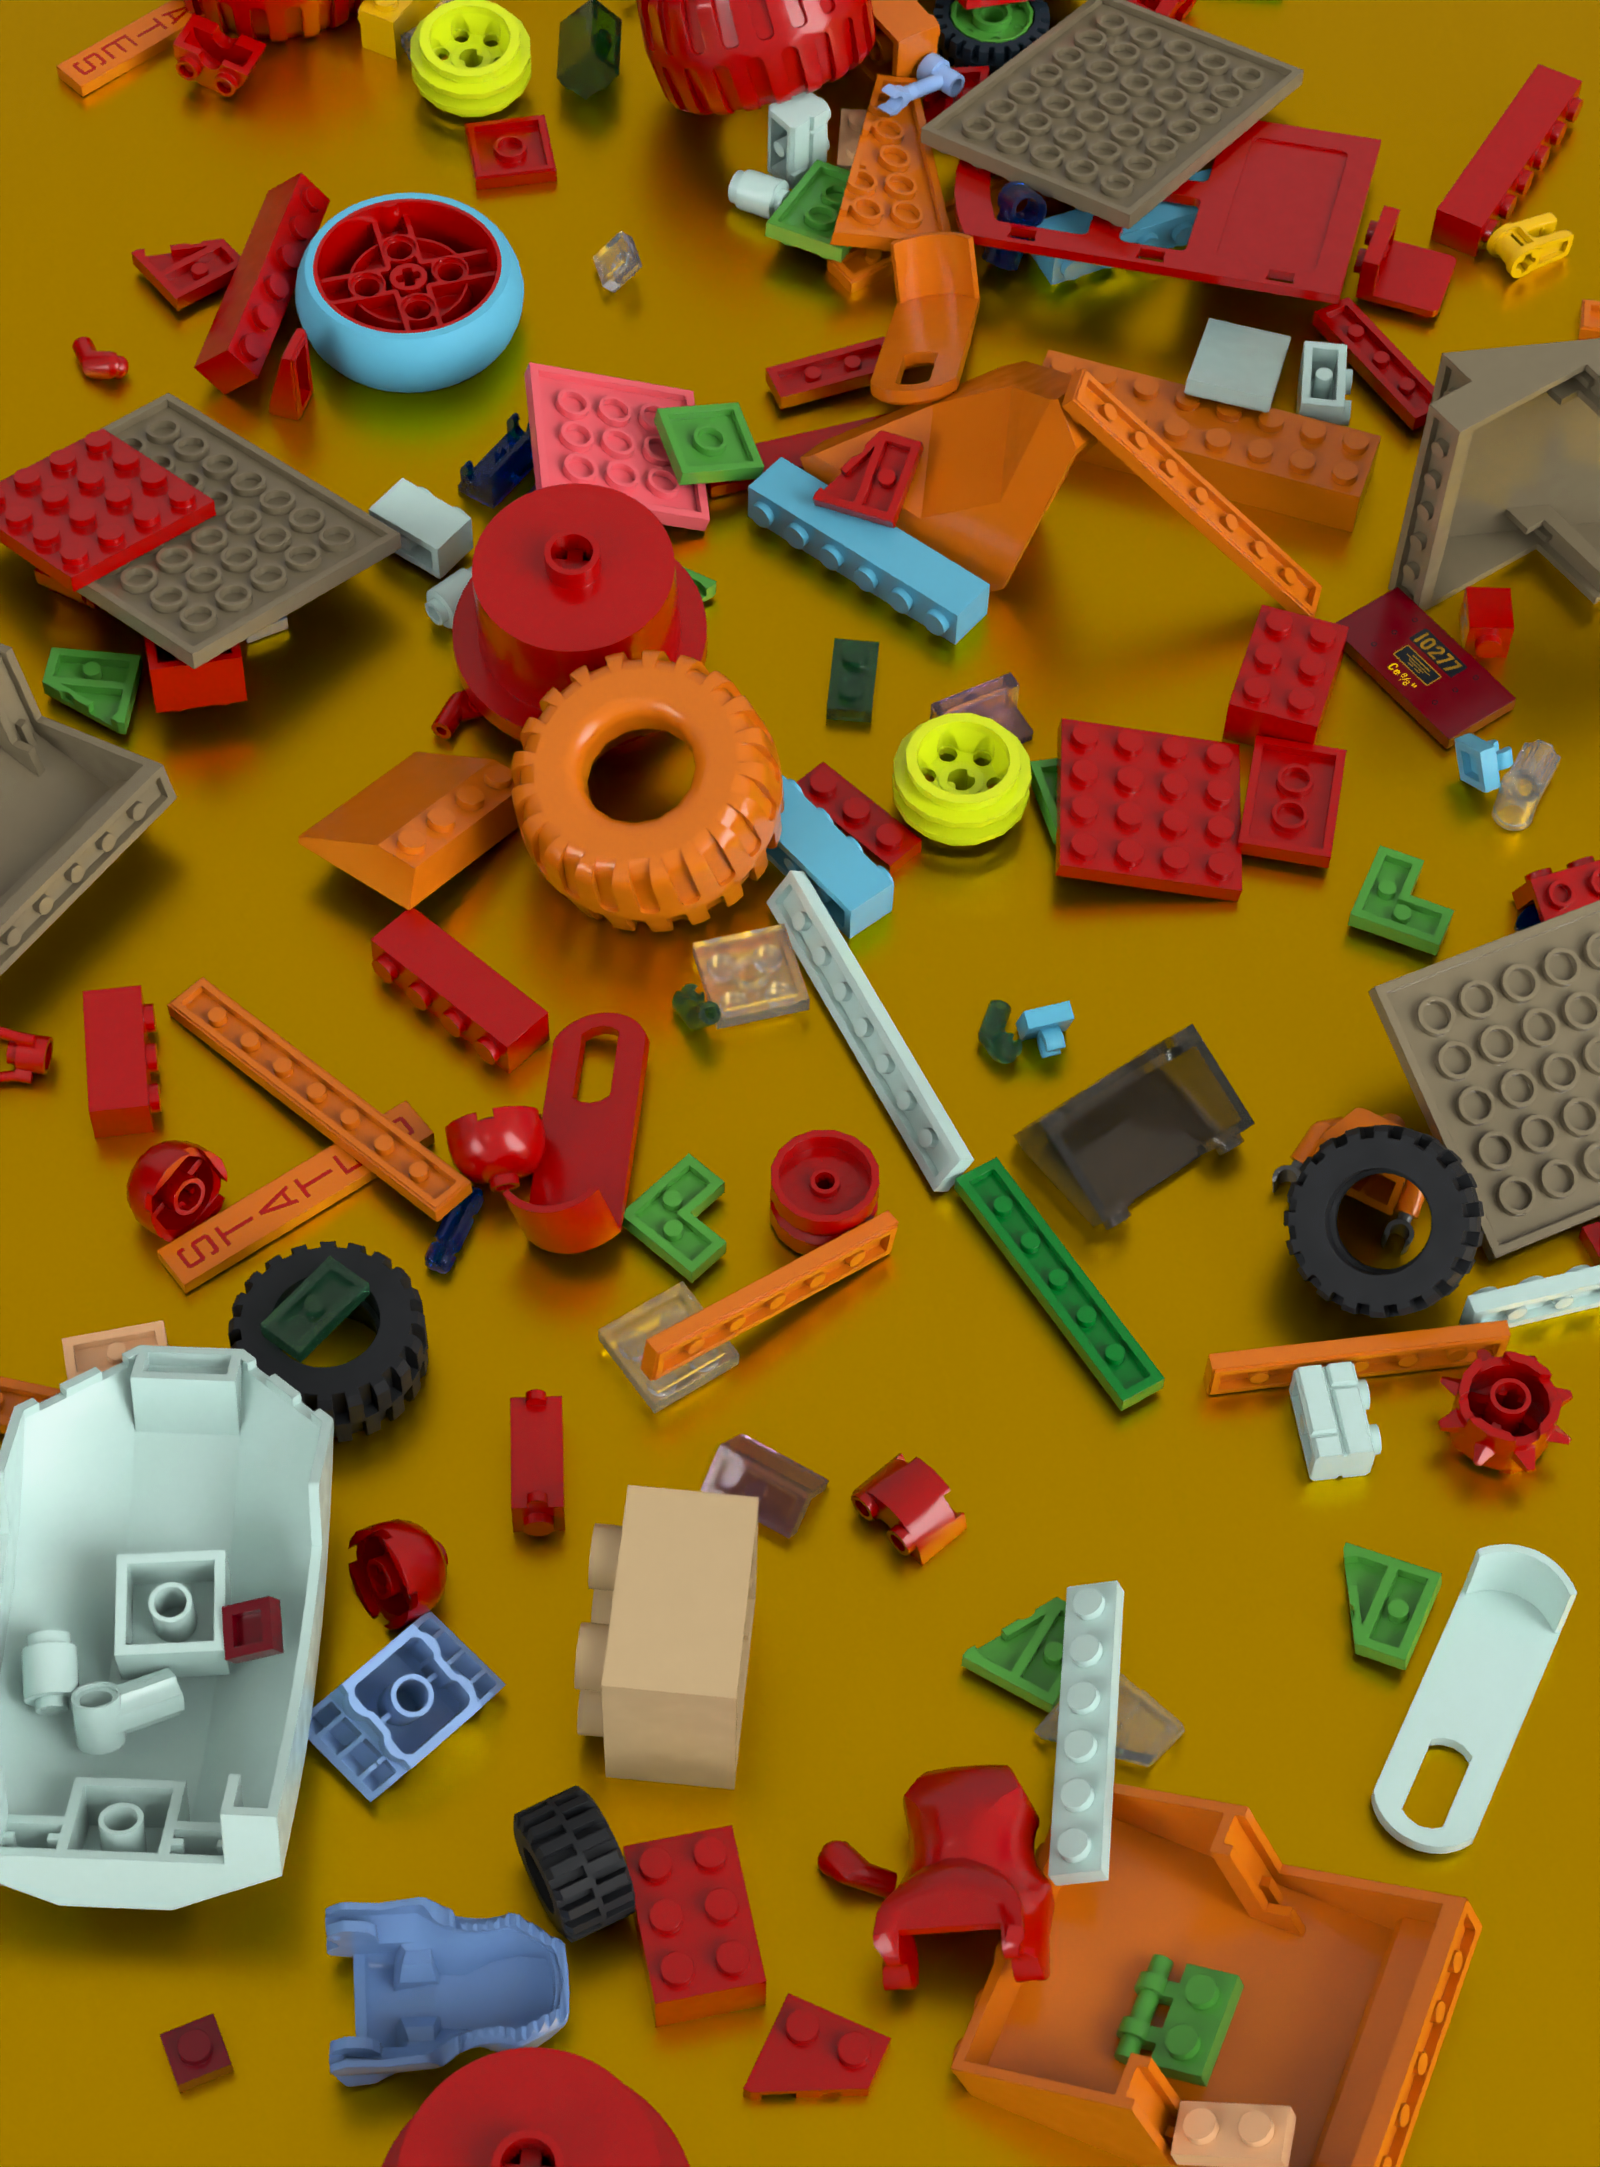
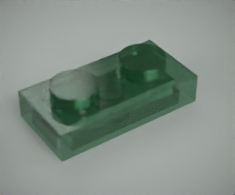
M835 638L826 719L871 723L879 642Z
M329 1256L260 1324L262 1335L301 1363L370 1294L369 1283Z

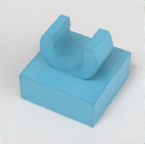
M1471 733L1455 738L1460 780L1484 793L1500 788L1499 770L1507 769L1514 764L1512 748L1507 746L1499 750L1498 740L1485 741Z
M1069 1000L1023 1011L1015 1024L1020 1041L1037 1038L1038 1049L1043 1059L1061 1054L1060 1049L1066 1047L1062 1032L1068 1029L1075 1018Z

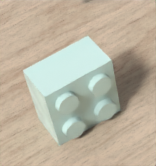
M225 1549L117 1554L114 1657L121 1680L136 1679L165 1668H169L176 1677L230 1675V1662L225 1660L222 1607L231 1605V1572Z

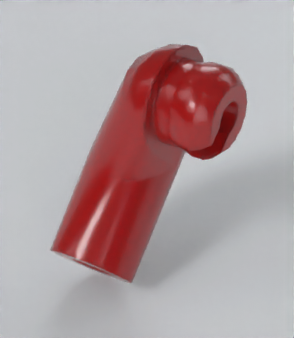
M839 1840L827 1842L818 1855L819 1869L823 1874L833 1877L839 1883L883 1898H887L895 1890L897 1873L869 1863L848 1842Z

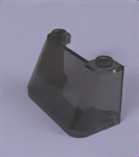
M1191 1024L1138 1054L1027 1125L1013 1136L1029 1159L1092 1227L1103 1224L1105 1229L1109 1230L1132 1215L1127 1207L1135 1202L1134 1199L1201 1155L1215 1149L1218 1155L1221 1156L1244 1142L1240 1133L1255 1123L1196 1028Z

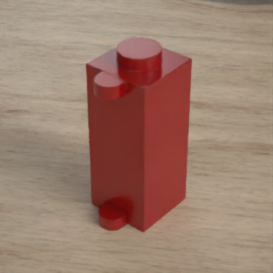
M533 1389L526 1392V1397L510 1398L511 1512L513 1532H525L531 1536H545L553 1531H565L562 1396H546L545 1391Z

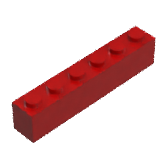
M1541 64L1536 66L1438 206L1430 240L1474 258L1477 256L1483 245L1487 244L1489 237L1499 228L1501 219L1508 220L1511 216L1518 194H1526L1533 180L1535 169L1541 171L1544 168L1551 146H1559L1566 132L1568 121L1574 123L1578 118L1583 106V99L1579 98L1583 81Z
M302 172L267 192L194 366L199 373L224 395L259 377L295 289L297 271L303 254L312 238L318 232L330 203V199Z

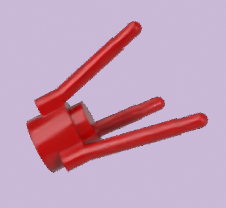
M0 1026V1039L9 1041L6 1062L7 1064L15 1065V1070L0 1072V1083L17 1081L32 1084L34 1073L46 1075L52 1060L53 1038L18 1032Z

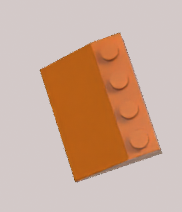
M414 752L301 834L298 843L410 911L519 827L512 802L511 792L514 788L511 769L494 759Z

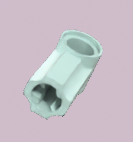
M169 1668L119 1685L106 1681L86 1683L73 1691L70 1698L77 1746L82 1752L91 1755L111 1753L125 1744L126 1734L179 1716L181 1711L185 1710L183 1693L178 1685L176 1675Z

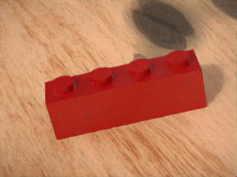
M414 907L410 911L406 909L370 939L373 957L372 967L376 974L388 984L393 982L405 991L409 1000L420 1010L427 1009L439 1018L443 1027L454 1037L461 1036L472 1044L478 1055L488 1064L493 1065L496 1063L510 1074L550 1040L548 1012Z

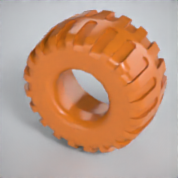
M643 650L642 659L629 660L624 652L606 656L607 665L591 672L584 665L569 674L572 683L563 691L559 692L553 687L540 700L539 703L543 713L539 719L533 717L527 719L520 733V740L524 751H516L513 755L511 764V775L514 783V788L511 792L512 802L526 849L542 875L580 911L595 920H600L605 916L614 927L635 931L638 922L646 923L653 932L674 930L673 921L688 918L692 925L704 922L711 918L708 909L724 901L729 908L744 896L741 885L748 877L754 881L761 877L768 866L766 849H775L778 845L782 831L780 814L784 811V791L780 758L775 742L764 721L748 699L741 695L734 683L719 671L715 670L709 673L704 664L697 659L680 655L675 663L670 661L664 651ZM668 731L684 741L693 753L695 771L690 789L676 807L656 819L636 823L614 820L597 810L590 800L587 782L592 765L606 752L622 742L648 733Z

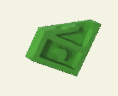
M1346 1542L1343 1554L1355 1654L1406 1670L1442 1585V1573Z

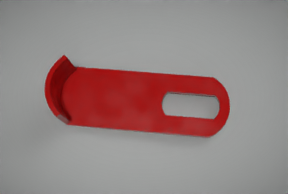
M609 1012L588 1015L572 1022L556 1036L553 1042L542 1114L545 1129V1151L541 1163L533 1173L529 1203L516 1197L509 1189L502 1194L525 1236L533 1244L546 1251L560 1254L587 1251L614 1238L622 1229L650 1041L642 1026L634 1019L623 1014ZM603 1034L618 1036L610 1095L601 1101L592 1103L578 1101L586 1042L595 1036Z

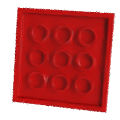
M103 428L89 433L84 438L61 450L54 451L50 456L27 468L20 469L13 475L0 481V543L73 593L216 515L215 502L212 498Z
M1062 718L1057 733L1056 876L1238 902L1242 893V848H1238L1241 829L1239 744Z

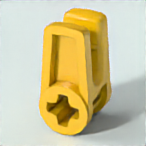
M1552 212L1500 226L1489 237L1486 248L1493 257H1500L1505 262L1506 270L1513 278H1521L1533 270L1567 256L1572 246L1574 235L1566 229L1556 232L1557 218Z

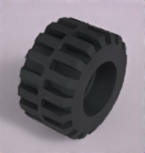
M575 1785L514 1814V1836L526 1872L549 1919L557 1931L567 1940L573 1943L634 1913L635 1892L622 1852L601 1810L591 1796L583 1789Z

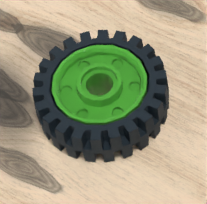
M936 0L933 16L937 19L940 26L937 54L950 63V67L955 65L954 67L989 66L990 74H993L1050 30L1049 6L1043 0H1031L967 10L957 0Z

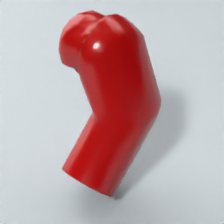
M80 337L73 342L72 349L87 377L95 380L122 379L128 373L129 364L124 356L117 355L111 351H97L89 337Z
M465 690L453 693L449 697L431 728L438 737L449 739L461 722L484 716L477 710Z

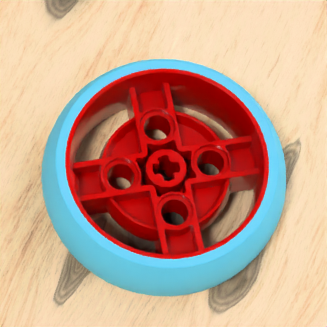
M427 193L382 195L361 201L339 212L316 233L308 244L297 271L295 286V304L300 323L307 333L308 340L321 358L339 373L359 384L383 391L418 393L447 388L459 384L484 370L509 344L518 326L524 299V281L519 261L500 229L482 213L462 202Z

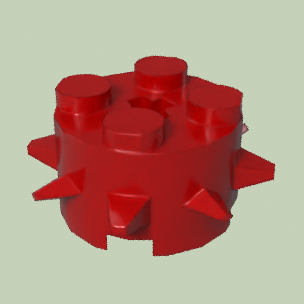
M1480 1349L1476 1352V1360L1463 1373L1462 1379L1442 1376L1440 1383L1455 1396L1451 1412L1438 1421V1426L1441 1431L1450 1432L1449 1436L1453 1446L1471 1458L1475 1465L1501 1470L1506 1474H1514L1523 1470L1529 1473L1535 1470V1461L1547 1449L1549 1442L1570 1444L1572 1439L1556 1423L1561 1407L1572 1400L1573 1395L1570 1390L1557 1388L1550 1380L1551 1372L1539 1363L1535 1356H1526L1513 1351L1504 1352L1503 1357H1493L1487 1350Z

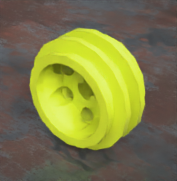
M454 0L442 4L419 22L410 39L412 79L420 94L437 108L457 116L484 117L501 111L523 94L531 78L530 36L521 20L505 8L490 1ZM446 55L448 56L446 60H441Z
M947 713L918 725L902 739L893 759L892 789L895 806L907 824L925 837L951 846H971L1002 836L1022 818L1029 801V786L1032 779L1030 756L1017 736L993 719L973 713ZM926 775H930V776H932L935 780L932 781V782H929V781L925 778V776H926ZM996 784L994 787L988 789L989 785Z

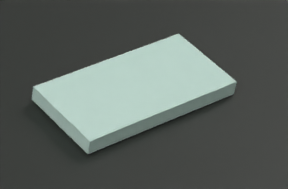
M1209 318L1190 369L1184 393L1260 412H1269L1288 352L1291 336Z

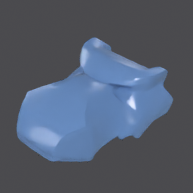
M425 1897L382 1903L339 1902L325 1909L327 1954L331 1956L353 1957L356 2037H342L331 2041L329 2044L330 2074L334 2075L345 2086L354 2087L375 2084L392 2076L394 2073L436 2069L449 2063L460 2053L477 2047L495 2052L515 2048L538 2047L553 2037L568 2021L569 1976L564 1942L549 1935L542 1928L525 1920L519 1914L507 1913L492 1918L455 1916L452 1909Z

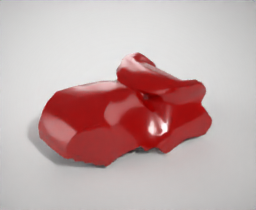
M970 1765L925 1772L916 1779L903 1797V1807L911 1848L908 1870L899 1886L882 1902L875 1918L873 1942L874 1947L883 1958L882 1978L884 1990H912L918 1986L919 1958L913 1935L1001 1929L1003 1957L1011 1960L1014 1980L1017 1983L1036 1980L1046 1981L1050 1976V1932L1055 1905L1052 1886L1037 1866L1035 1859L1034 1842L1037 1829L1040 1826L1039 1816L1021 1784L1008 1765Z

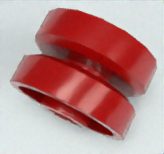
M812 1130L793 1137L780 1148L771 1165L770 1222L778 1238L793 1251L805 1255L876 1217L880 1185L879 1165L871 1150L856 1137L836 1130Z

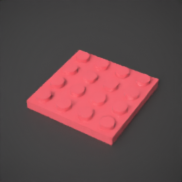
M529 362L524 376L536 490L571 483L600 485L625 493L646 506L662 525L705 531L710 521L706 484H678L654 423L657 408L695 406L693 391Z

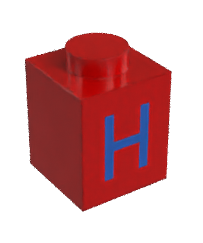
M1465 588L1459 612L1461 647L1472 657L1507 658L1514 633L1511 588Z

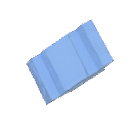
M429 1612L420 1616L312 1708L308 1740L372 1802L479 1711L506 1684L437 1616Z

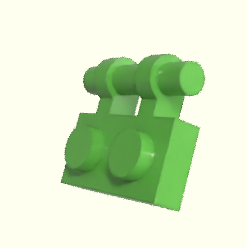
M1155 1954L1152 1956L1147 1971H1142L1139 1974L1134 1991L1138 1995L1130 2015L1122 2018L1117 2030V2036L1120 2041L1114 2058L1123 2064H1127L1131 2053L1139 2054L1141 2049L1153 2051L1151 2057L1165 2077L1207 2087L1244 1985L1239 1975L1188 1963L1180 1983L1168 1981L1174 1964L1169 1958ZM1158 2004L1170 2006L1162 2028L1150 2025Z

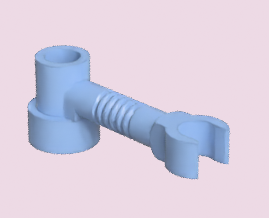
M930 53L924 57L918 66L916 73L918 81L905 86L886 85L881 91L889 95L890 98L887 102L880 104L878 108L891 116H895L910 101L938 90L950 97H955L963 89L965 77L950 68V63L936 53Z

